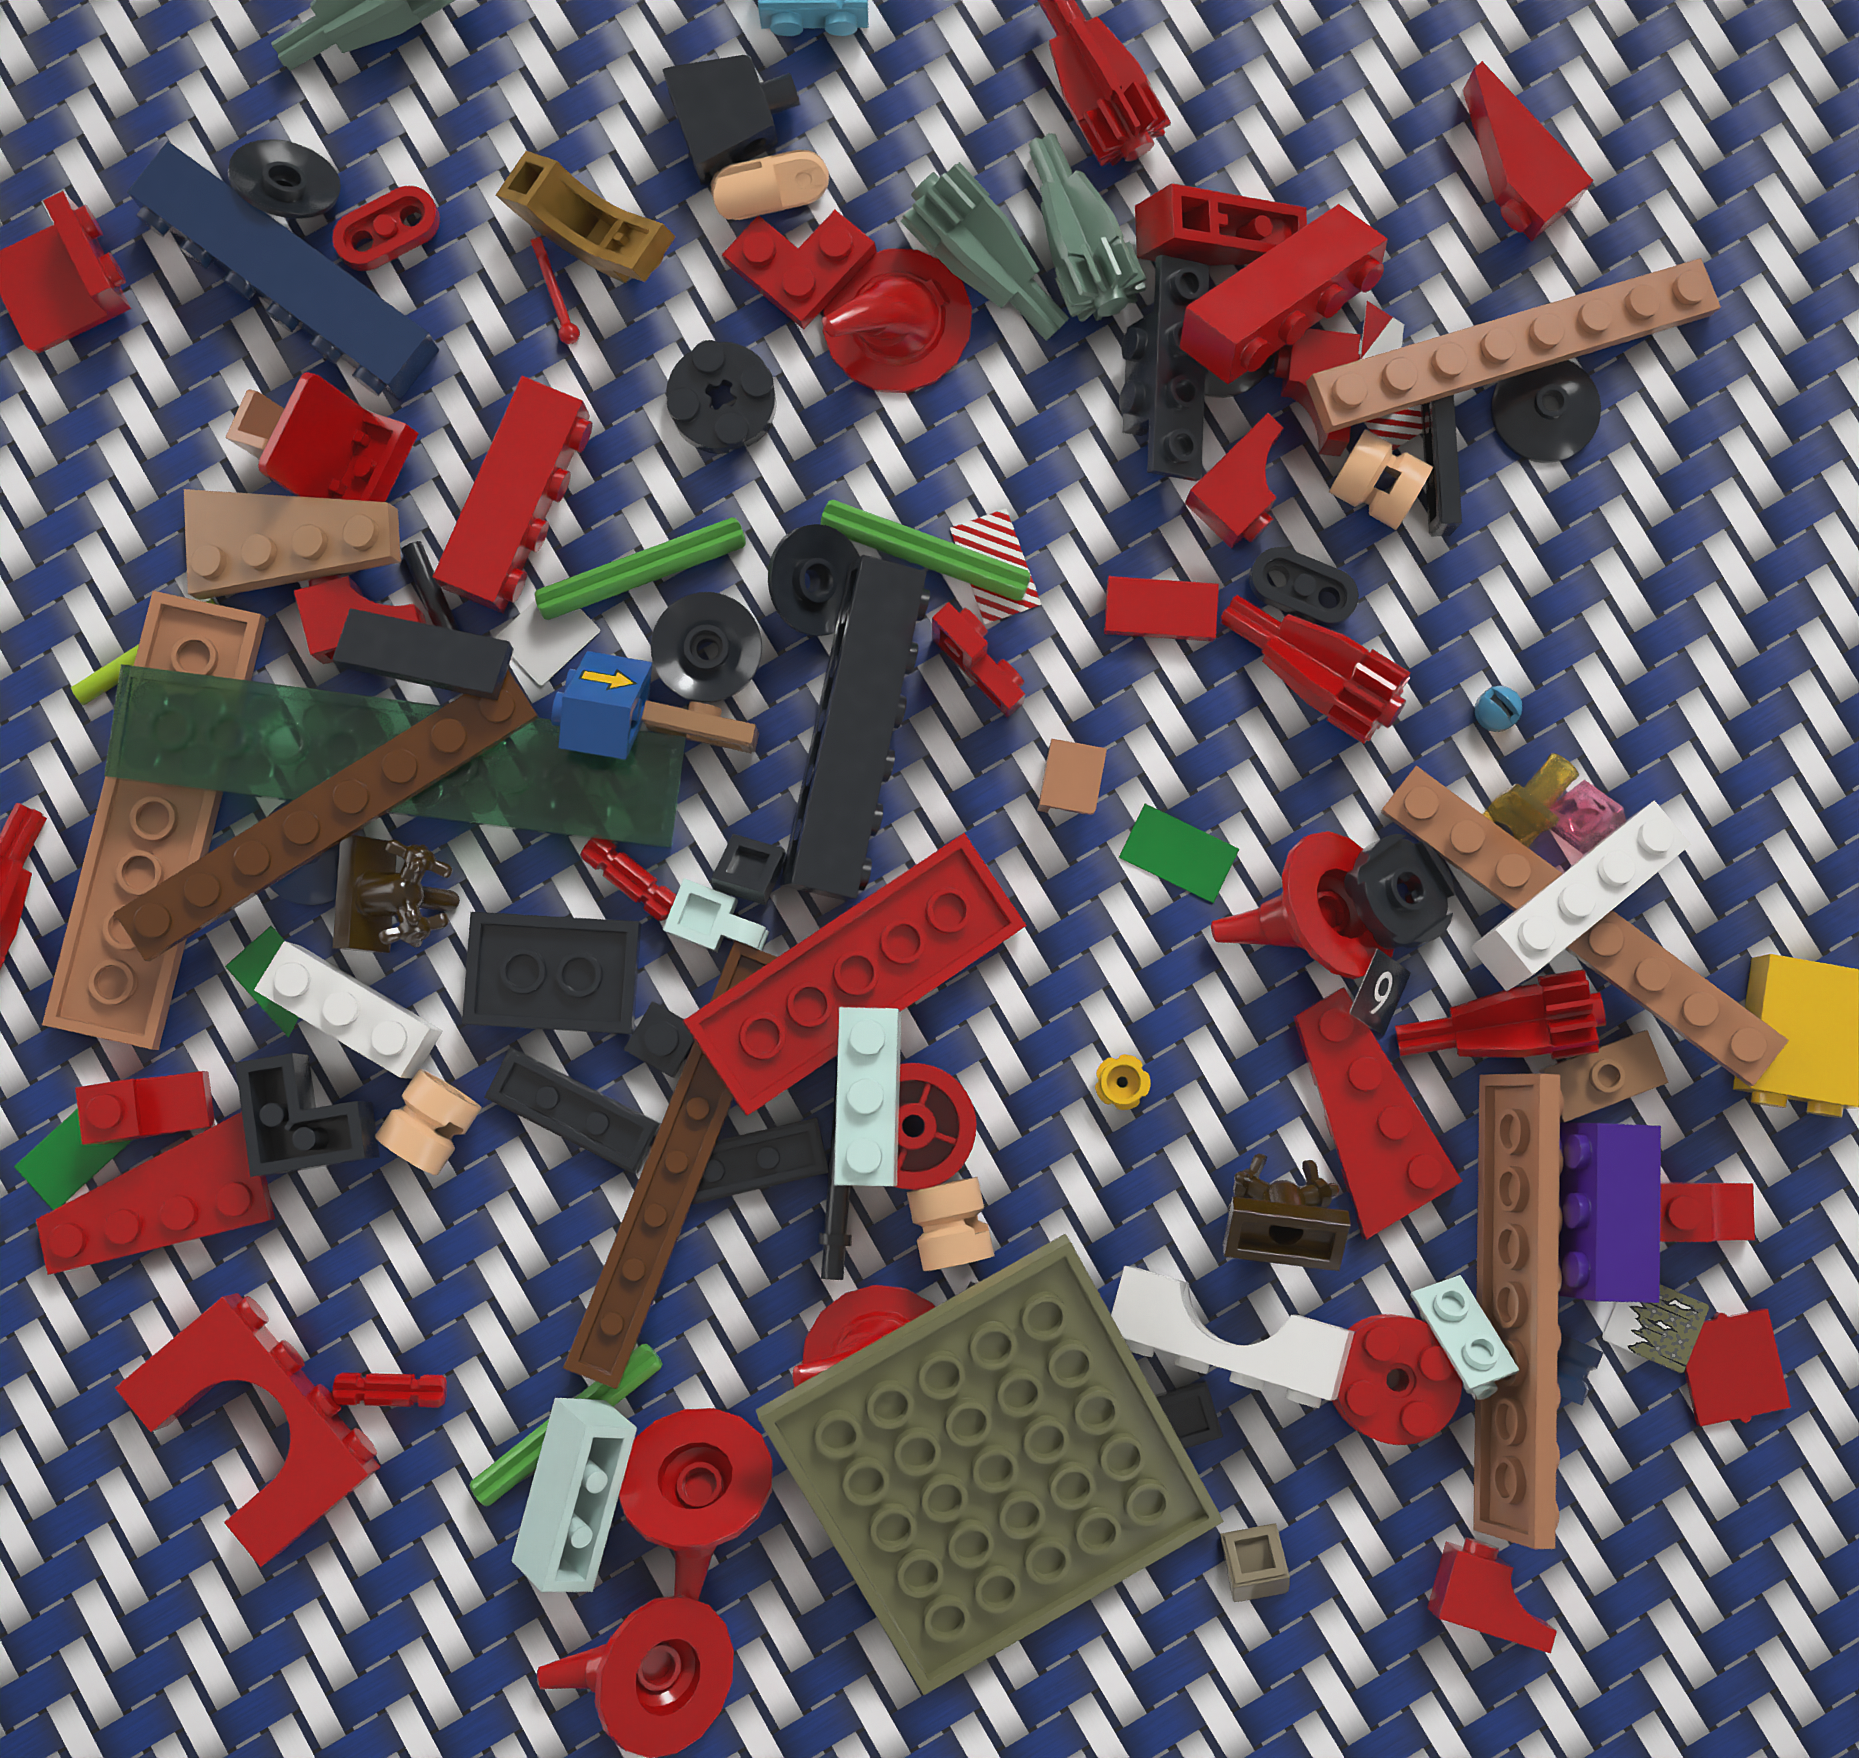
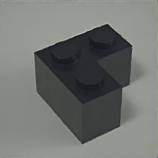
M290 1053L235 1062L250 1177L270 1176L380 1158L378 1140L375 1138L376 1126L372 1102L354 1101L316 1108L309 1055Z

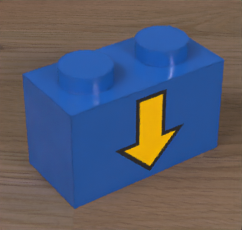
M587 651L577 670H569L564 693L557 692L554 699L551 721L553 726L560 727L558 748L626 759L643 723L642 715L646 700L649 701L653 662Z

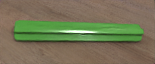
M829 500L821 516V525L830 526L840 531L849 540L1016 601L1022 600L1030 583V573L1025 569L836 500Z
M731 517L537 589L534 593L535 601L542 617L550 620L741 549L746 545L745 535L739 521Z
M642 1344L633 1351L618 1389L595 1381L574 1399L606 1400L614 1407L661 1369L663 1365L661 1359L648 1344ZM549 1419L470 1482L469 1486L473 1495L485 1507L490 1506L536 1469Z

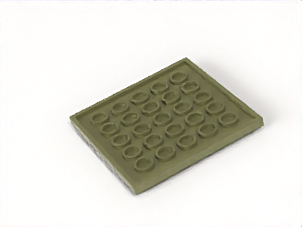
M1066 1234L1054 1239L756 1409L761 1425L923 1695L1224 1522Z

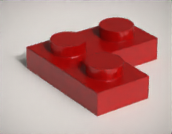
M834 209L799 248L758 215L722 253L725 264L802 329H805L877 252V249L872 239Z
M948 602L932 617V640L1008 718L1024 703L1026 694L1020 688L1025 684L1023 678L1006 660L1001 659L996 664L987 654L988 642L983 637L988 631L983 623L969 609L964 608L959 613Z

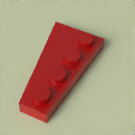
M242 1112L37 1218L36 1223L47 1275L275 1220L266 1176L250 1177Z

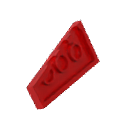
M1345 987L1293 1016L1314 1085L1317 1086L1325 1111L1324 1117L1340 1159L1341 1172L1347 1191L1350 1193L1358 1217L1356 1220L1362 1239L1367 1240L1463 1181L1368 1025L1350 1014L1354 1002Z

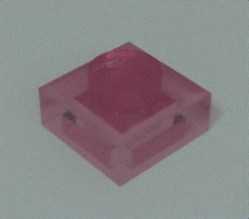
M1585 779L1542 812L1546 827L1583 855L1626 822L1623 807Z

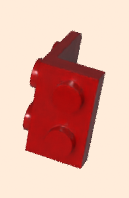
M64 191L43 200L54 222L53 225L0 250V296L24 345L33 353H42L131 309L120 287L126 283V279L110 252L104 254L97 240L103 233L96 218L86 204L78 208Z
M306 372L300 377L259 459L258 468L263 475L297 497L385 502L419 433L405 423L367 411L319 375Z

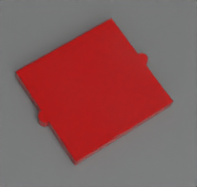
M1763 1308L1729 1316L1725 1313L1717 1312L1714 1314V1319L1704 1321L1684 1370L1696 1425L1701 1427L1734 1419L1748 1423L1753 1415L1791 1408L1768 1309Z

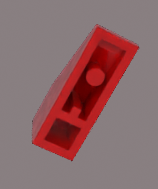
M1481 61L1474 67L1463 88L1464 97L1496 204L1501 208V215L1513 230L1519 233L1523 232L1533 241L1580 201L1594 180L1492 70Z
M1171 183L1135 205L1137 258L1156 262V257L1162 254L1207 265H1249L1307 225L1306 207Z

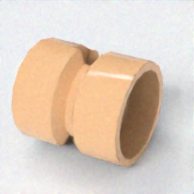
M1365 429L1331 486L1329 493L1354 507L1362 503L1368 504L1370 516L1396 530L1413 505L1433 467L1407 452L1395 456L1392 454V444ZM1383 470L1396 478L1388 493L1374 487Z
M419 1069L402 1094L406 1105L403 1109L390 1112L376 1133L375 1138L407 1162L430 1174L438 1175L455 1150L451 1140L452 1137L465 1134L482 1108L452 1085L423 1069Z
M978 1177L942 1183L930 1188L907 1192L913 1223L923 1227L924 1231L917 1239L923 1271L953 1267L995 1256L988 1224L979 1221L977 1216L984 1209Z

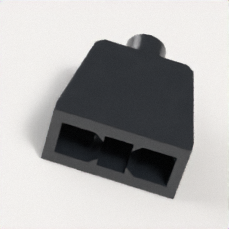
M748 55L701 61L662 69L669 96L701 185L712 181L714 174L717 171H721L722 168L749 161L773 148L778 141L772 115L800 105L797 90L790 73L760 83L752 59Z

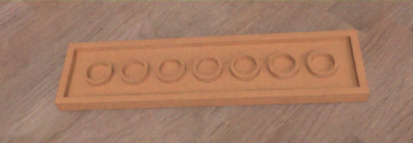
M157 591L152 592L42 1025L159 1050L186 939L152 961H145L114 912L208 854L266 623V618L261 614Z
M1560 1074L1480 1075L1476 1301L1516 1363L1519 1372L1494 1381L1498 1389L1491 1396L1482 1400H1478L1475 1396L1473 1530L1532 1549H1555V1530L1559 1524V1508L1556 1503V1470L1560 1462V1451L1556 1442L1557 1410L1561 1400L1560 1388L1557 1383V1351L1561 1345V1331L1558 1325V1292L1562 1284V1274L1558 1265L1559 1233L1562 1228V1212L1559 1207V1175L1563 1168V1156L1560 1150V1117L1564 1107L1563 1095L1560 1091Z

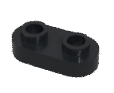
M1273 547L1265 550L1257 557L1249 574L1251 590L1260 601L1322 627H1333L1342 624L1350 617L1358 604V588L1350 575L1289 548ZM1270 571L1281 572L1286 578V584L1282 587L1272 586L1268 582L1267 573ZM1319 593H1332L1337 601L1336 607L1331 609L1323 607L1318 600Z

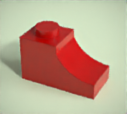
M1308 328L1296 343L1284 345L1276 352L1274 377L1283 378L1281 396L1293 398L1310 415L1317 431L1318 454L1340 457L1349 443L1351 426L1325 434L1306 381L1312 374L1358 361L1361 334Z
M1269 413L1190 489L1185 504L1231 549L1243 537L1249 543L1253 542L1273 521L1268 512L1277 497L1269 490L1267 485L1266 460L1269 451L1276 444L1284 428Z
M341 574L310 579L308 587L294 590L310 655L323 665L334 662L332 659L350 608L427 624L425 615L414 603L390 606L370 601L363 597L361 588L349 576L342 577Z
M209 1071L126 1079L75 1087L82 1144H108L215 1126Z
M1661 1182L1660 1242L1755 1240L1753 1183Z
M1468 1537L1465 1538L1463 1546L1446 1541L1427 1608L1438 1619L1551 1654L1557 1630L1543 1619L1529 1614L1522 1607L1511 1583L1514 1568L1497 1557L1499 1548Z

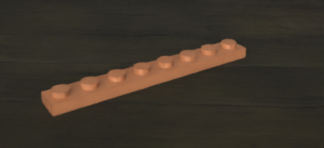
M1699 258L1312 374L1306 381L1326 434L1713 315L1721 306L1703 261Z
M1418 766L1414 767L1381 810L1382 814L1417 840L1431 846L1441 858L1513 911H1516L1563 874ZM1613 910L1565 948L1566 951L1749 1087L1755 1085L1789 1041Z

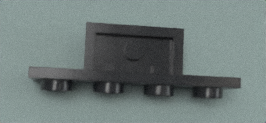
M1162 254L1156 257L1154 311L1128 326L1122 341L1121 352L1125 360V384L1119 398L1120 410L1123 413L1122 433L1138 436L1149 433L1147 473L1196 482L1201 479L1206 367L1180 348L1186 306L1208 292L1209 265Z

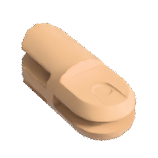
M794 150L722 168L721 171H717L711 181V193L719 214L728 220H742L807 205L818 200L828 187L829 171L823 159L816 153L809 150Z

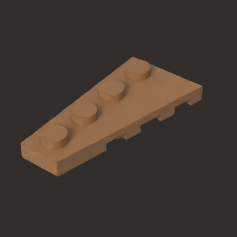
M184 489L188 594L198 600L401 563L398 509L388 502Z

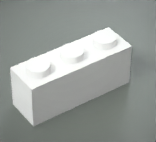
M286 941L283 942L254 989L400 1078L413 1079L443 1030L306 948Z

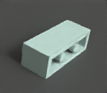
M839 1007L834 1185L897 1186L901 1012L899 1009Z
M555 1398L511 1560L541 1592H593L637 1430L636 1426L606 1400Z

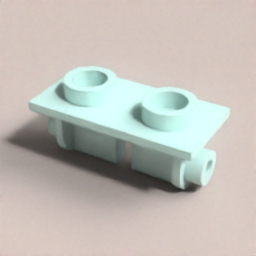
M1461 1275L1411 1292V1297L1421 1312V1318L1430 1326L1462 1379L1463 1387L1467 1393H1474L1478 1400L1485 1399L1497 1391L1498 1387L1494 1381L1519 1372V1368Z

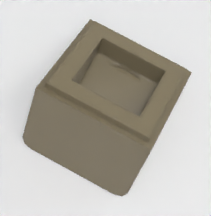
M1276 1523L1220 1533L1231 1595L1234 1602L1279 1595L1289 1591L1290 1576Z

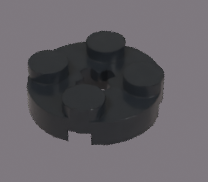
M705 340L698 343L693 351L685 354L678 361L667 383V409L677 430L689 444L708 453H730L729 450L739 449L744 445L749 447L758 442L770 428L776 413L777 403L772 373L756 353L736 343L716 342L713 340ZM722 385L731 387V396L736 399L734 405L723 404L719 411L712 409V398L708 393L713 388L719 389Z
M1401 834L1384 837L1364 848L1356 858L1354 868L1346 873L1344 879L1346 893L1353 899L1360 919L1373 934L1379 946L1385 949H1394L1396 947L1413 948L1432 941L1446 931L1453 916V913L1446 915L1448 898L1455 894L1454 883L1445 862L1425 842L1420 841L1414 844L1407 839H1402L1407 835ZM1402 883L1409 890L1405 895L1406 902L1400 897L1397 890V885Z

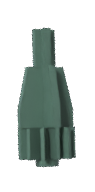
M313 0L310 3V8L315 13V16L277 38L271 44L284 67L287 66L292 71L334 44L338 46L343 54L400 35L456 0Z
M1048 133L1043 139L1035 138L1029 143L1031 149L1029 154L1043 184L1040 187L1043 199L1040 205L1051 257L1057 274L1055 279L1072 317L1077 315L1079 321L1084 322L1092 314L1096 321L1101 320L1102 317L1118 314L1128 303L1134 304L1137 301L1134 293L1146 290L1144 281L1147 279L1130 241L1124 242L1123 233L1114 213L1086 175L1080 171L1072 173L1057 136L1053 133Z
M960 162L955 164L940 178L935 172H932L916 187L910 195L916 202L903 215V219L900 222L930 254L933 252L954 275L1000 308L1010 302L1046 341L1067 322L1069 317L1034 281L1033 276L1039 271V268L1007 216L989 198L990 194Z

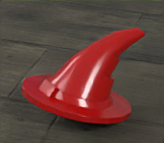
M887 248L876 252L826 305L824 317L822 318L823 335L832 360L852 381L876 392L909 393L936 383L957 365L970 340L972 306L963 281L954 275L940 259L917 249Z
M1330 831L1307 835L1289 851L1282 872L1283 892L1281 895L1262 903L1260 908L1211 922L1212 936L1217 943L1302 948L1329 972L1350 979H1357L1366 975L1376 949H1380L1389 957H1392L1394 949H1385L1375 941L1373 934L1360 919L1353 899L1348 896L1344 887L1345 875L1354 868L1356 858L1363 848L1351 838Z
M871 1285L844 1293L820 1312L806 1336L802 1364L795 1366L792 1372L794 1387L935 1308V1305L931 1301L902 1287Z
M715 1408L683 1409L655 1420L635 1437L618 1496L626 1520L647 1541L672 1549L675 1552L674 1596L683 1595L697 1601L717 1545L737 1538L758 1519L772 1492L773 1461L762 1435L742 1417Z
M683 1595L656 1598L629 1614L611 1636L608 1643L538 1667L537 1683L540 1690L590 1689L595 1693V1705L603 1730L611 1739L627 1752L647 1758H656L677 1754L701 1738L719 1715L732 1684L734 1649L725 1622L710 1605Z

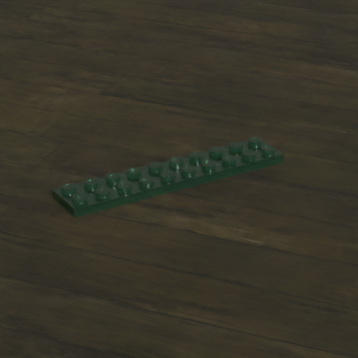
M121 664L104 776L109 779L293 801L444 706ZM538 718L387 814L587 839L597 838L610 842L672 849L686 737L639 731L627 758L620 759L558 748L560 727L553 726L551 719Z

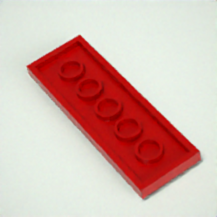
M963 833L682 1022L744 1115L748 1116L838 1055L839 1007L899 1009L901 1012L1027 925L966 834Z

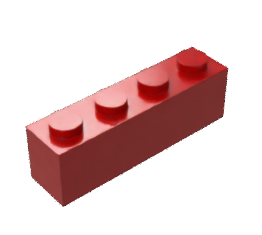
M1337 204L1186 306L1180 348L1226 384H1230L1247 371H1256L1263 365L1268 356L1286 344L1292 345L1296 343L1308 328L1324 317L1326 319L1333 317L1344 303L1361 291L1363 293L1370 291L1378 283L1384 272L1382 261L1388 238L1342 205Z
M521 376L433 574L434 580L442 589L502 614L509 601L515 603L518 600L527 578V572L523 571L528 556L531 551L538 552L545 541L549 528V522L545 521L550 506L553 501L559 503L567 491L571 478V472L567 471L568 465L575 451L581 453L584 450L592 432L593 423L589 421L590 415L583 400Z

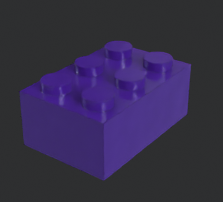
M1560 1123V1150L1563 1156V1168L1559 1175V1207L1562 1212V1228L1559 1233L1558 1265L1562 1274V1284L1558 1296L1601 1302L1659 1303L1661 1126Z

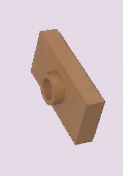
M647 700L645 702L642 721L651 732L751 754L752 751L755 752L759 731L755 724L721 717L722 709L709 704L689 702L687 710Z
M1643 1030L1600 1046L1599 1053L1574 1056L1539 1069L1540 1074H1560V1091L1564 1100L1560 1122H1567L1669 1083L1648 1030Z

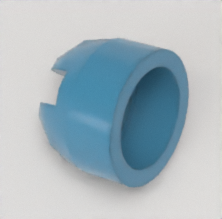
M1494 686L1487 689L1479 696L1475 703L1477 721L1483 728L1492 732H1502L1509 729L1518 722L1522 714V701L1516 691L1506 686ZM1494 694L1513 712L1510 718L1499 705L1490 699Z

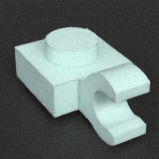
M683 878L663 931L670 935L717 953L724 937L762 951L769 934L766 927L733 915L738 903L735 897Z

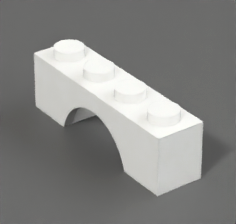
M1653 801L1623 822L1591 848L1572 867L1510 914L1470 948L1507 992L1534 975L1689 847L1691 843L1659 805Z
M1124 1266L1111 1313L1125 1342L1133 1353L1153 1357L1155 1348L1176 1354L1174 1365L1204 1374L1208 1373L1210 1365L1232 1371L1229 1379L1230 1382L1263 1391L1265 1381L1288 1388L1285 1396L1286 1399L1315 1408L1320 1407L1322 1398L1329 1401L1337 1399L1354 1336V1331L1300 1315H1291L1280 1330L1262 1342L1247 1346L1232 1344L1215 1336L1200 1321L1191 1301L1188 1282L1131 1266Z

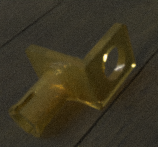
M1552 753L1524 787L1516 783L1501 792L1482 814L1494 823L1499 822L1509 826L1514 838L1526 847H1529L1539 834L1555 827L1560 821L1549 809L1580 774L1568 760Z

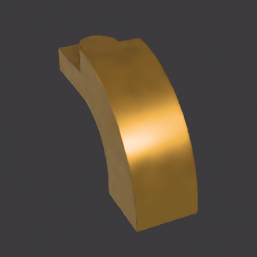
M524 152L496 193V196L513 212L556 245L596 270L624 283L630 277L646 282L652 271L661 264L665 252L676 238L663 223L618 208L584 186L558 161L532 152Z

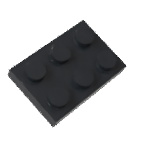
M470 912L462 1024L632 1035L635 1022L641 923L639 921Z

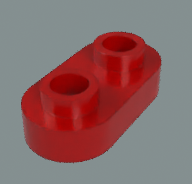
M411 185L398 187L343 216L333 230L332 240L334 248L342 261L350 268L358 271L374 270L428 242L439 228V211L432 197L422 188ZM412 213L422 215L417 225H404L408 215ZM364 238L373 239V244L369 250L363 252L356 250L360 240Z

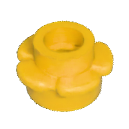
M1123 1054L1118 1059L1107 1058L1099 1065L1096 1076L1099 1078L1095 1085L1098 1097L1103 1103L1107 1105L1112 1103L1119 1110H1129L1136 1107L1140 1103L1139 1099L1142 1096H1146L1149 1092L1151 1085L1150 1076L1146 1071H1143L1142 1062L1132 1055ZM1119 1077L1127 1079L1126 1087L1121 1088L1117 1085Z

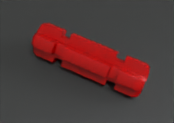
M603 835L593 836L583 847L580 853L581 859L595 870L602 869L604 871L602 876L635 903L643 902L645 904L643 909L656 920L664 921L667 919L677 895L665 885L660 887L656 885L657 879L624 852L618 854L615 851L617 846Z
M343 1372L334 1378L333 1401L337 1405L360 1404V1401H364L365 1406L411 1407V1405H414V1402H418L419 1407L438 1408L445 1404L447 1381L443 1375L420 1376V1379H416L415 1374L370 1373L363 1378L361 1373Z

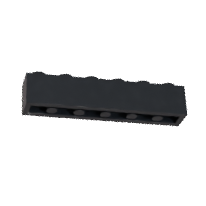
M864 554L849 565L780 886L839 900L857 899L858 890L864 891L868 884L872 867L871 859L866 858L870 836L875 837L877 835L883 818V805L877 803L882 782L886 783L889 780L895 761V751L889 749L893 728L898 729L906 711L907 698L900 695L905 674L910 675L913 671L918 655V643L912 642L916 621L921 622L929 604L930 591L924 588L926 571Z

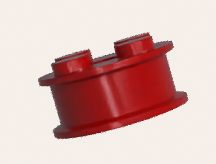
M900 1064L897 1186L894 1187L909 1190L930 1188L952 1177L968 1159L976 1137V1115L969 1095L963 1086L950 1074L928 1064ZM910 1115H917L924 1121V1132L918 1137H909L903 1131V1121Z
M1395 1314L1370 1316L1350 1326L1347 1330L1354 1331V1336L1338 1397L1336 1400H1332L1340 1416L1358 1432L1379 1442L1392 1445L1419 1443L1442 1430L1453 1417L1460 1402L1462 1379L1430 1326L1421 1320ZM1397 1369L1399 1372V1382L1396 1386L1389 1388L1386 1381L1387 1375L1391 1370Z

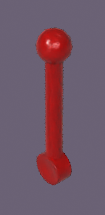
M541 236L532 238L530 241L561 325L558 332L559 338L566 344H574L579 339L580 330L570 321Z

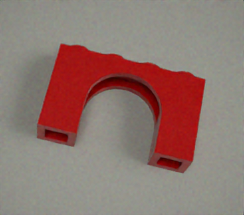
M239 1293L221 1297L118 1384L115 1389L150 1432L171 1424L222 1381L240 1380L256 1384L267 1390L279 1402L286 1414L290 1428V1447L287 1459L278 1475L224 1522L256 1563L262 1567L277 1557L381 1467L373 1458L377 1455V1450L370 1439L358 1428H354L351 1431L337 1414L341 1407L333 1401V1394L322 1384L314 1386L303 1373L301 1368L305 1366V1363L298 1351L285 1340L278 1342L265 1325L269 1322V1319L261 1306L251 1297L246 1296L242 1298Z

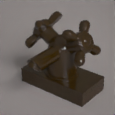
M351 835L340 842L332 948L370 953H390L391 943L400 939L403 942L409 943L414 948L420 947L423 940L431 933V930L445 928L449 923V918L446 913L425 918L422 917L419 908L448 912L456 909L460 903L456 892L448 889L422 886L421 880L426 871H432L445 878H450L453 871L452 867L448 863L436 860L434 853L426 845L422 844L405 846L397 840L388 841L358 835ZM397 856L405 860L400 872H396ZM393 916H398L400 925L396 928H392Z
M1260 1153L1256 1154L1252 1158L1249 1169L1239 1171L1234 1176L1233 1192L1235 1196L1232 1197V1202L1228 1206L1229 1216L1223 1241L1224 1257L1340 1271L1350 1228L1349 1211L1328 1208L1332 1197L1339 1193L1338 1185L1327 1183L1323 1178H1319L1317 1164L1313 1160H1305L1302 1163V1169L1307 1181L1304 1186L1298 1187L1296 1183L1288 1180H1276L1270 1184L1259 1179V1175L1266 1164L1267 1156Z

